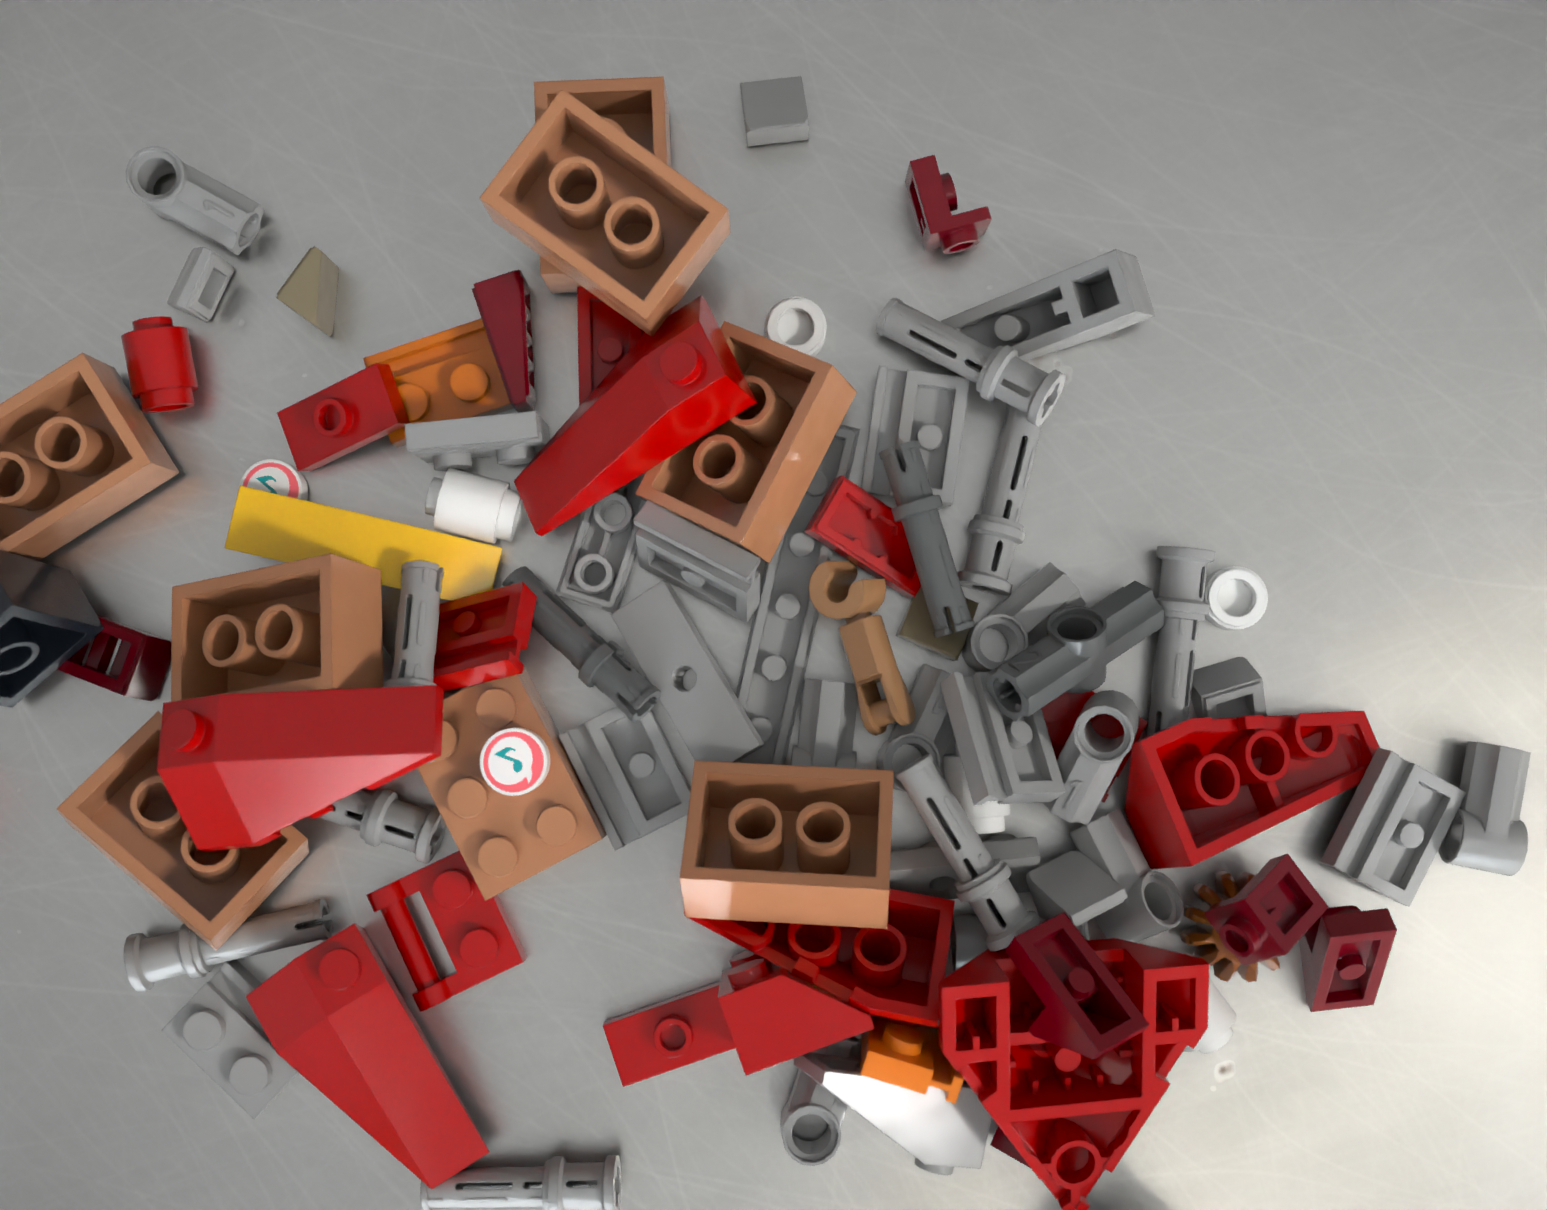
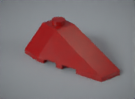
M701 295L669 315L653 337L644 333L514 480L515 486L536 534L544 536L757 403L707 301Z
M437 685L218 694L163 703L157 771L198 850L208 852L261 846L280 837L281 829L305 817L316 819L334 810L333 803L363 788L374 790L440 757L442 753L444 688Z
M1364 711L1300 713L1282 716L1251 715L1213 719L1211 717L1190 718L1133 743L1124 810L1139 847L1151 870L1191 867L1359 785L1377 748L1380 747Z
M889 888L887 929L689 918L868 1014L933 1027L938 1025V982L945 977L955 900Z
M355 923L293 959L246 995L276 1053L430 1189L440 1185L490 1152L363 927Z

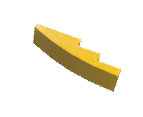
M239 486L224 546L225 549L285 563L331 553L381 569V585L401 589L402 564L409 561H429L438 564L439 568H444L440 599L449 601L492 590L502 552L501 547L244 486Z

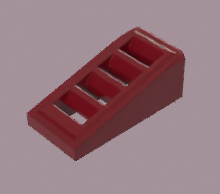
M514 270L473 284L472 292L510 404L520 413L535 411L536 398L530 290L521 270Z
M97 615L104 629L95 636L86 662L82 663L90 641L70 659L60 665L57 670L126 697L146 701L155 700L171 663V641ZM122 639L115 659L113 661V664L111 666L110 672H107L109 663L115 651L118 640Z

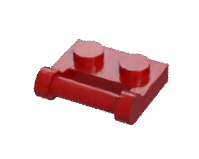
M460 851L450 854L366 895L373 911L377 912L380 910L417 989V991L412 993V996L420 1012L519 965L527 959L498 894L485 901ZM418 891L422 895L456 969L455 972L442 978L438 974L404 898Z

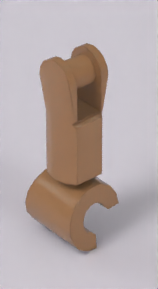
M825 561L817 566L810 576L808 586L810 600L816 610L824 616L846 620L847 624L840 626L838 630L855 682L860 715L865 728L869 733L877 736L883 734L887 729V725L894 722L902 726L913 723L915 719L914 703L898 670L882 616H871L878 611L884 602L886 593L885 579H861L853 583L858 574L855 564L850 561ZM880 681L886 696L882 700L876 684Z

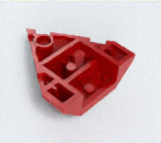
M1117 938L1086 940L1150 1024L1143 1032L1096 1059L1039 1039L1029 1033L1028 1029L1046 1006L1005 951L1006 948L998 951L987 949L938 982L939 1047L955 1070L964 1077V1080L977 1095L981 1104L1039 1180H1042L1062 1210H1088L1090 1204L1086 1197L1104 1170L1113 1172L1170 1086L1166 1076L1186 1046L1194 1049L1207 1030L1209 963L1204 958Z

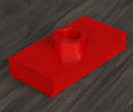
M375 363L277 412L298 471H313L405 427V424H410L389 364Z
M844 476L836 477L804 532L875 578L885 579L887 586L904 597H915L921 584L902 522H895L891 507Z
M720 981L604 1022L603 1029L623 1087L735 1049L717 999Z

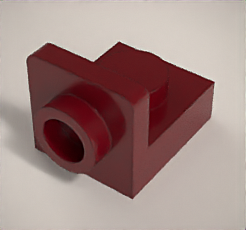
M935 155L910 161L905 184L924 251L942 247L944 254H952L977 245L980 242L979 237L986 233L992 220L989 208L986 206L952 215L951 211L957 210L958 203L951 175L949 173L940 174Z
M1287 853L1270 859L1235 897L1213 904L1205 912V917L1219 934L1223 945L1235 955L1241 964L1250 965L1287 955L1328 909V905Z

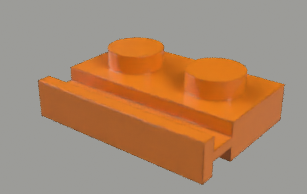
M482 318L363 358L366 368L375 363L389 364L410 423L490 416L514 408L510 404ZM405 427L388 434L391 444L398 448L406 445Z
M871 1015L874 1029L861 1033L860 1075L925 1095L929 1086L945 1090L946 1101L956 1104L964 1077L955 1070L939 1047V1026L933 1027Z

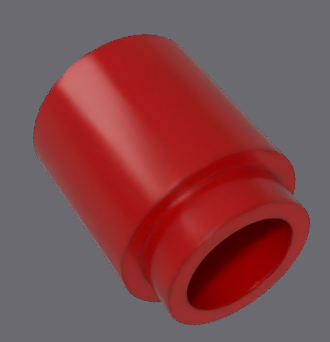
M165 316L148 317L133 321L134 331L123 334L121 339L132 397L140 399L142 412L161 413L193 407L195 405L193 392L198 390L199 387L188 329L173 326L172 318Z

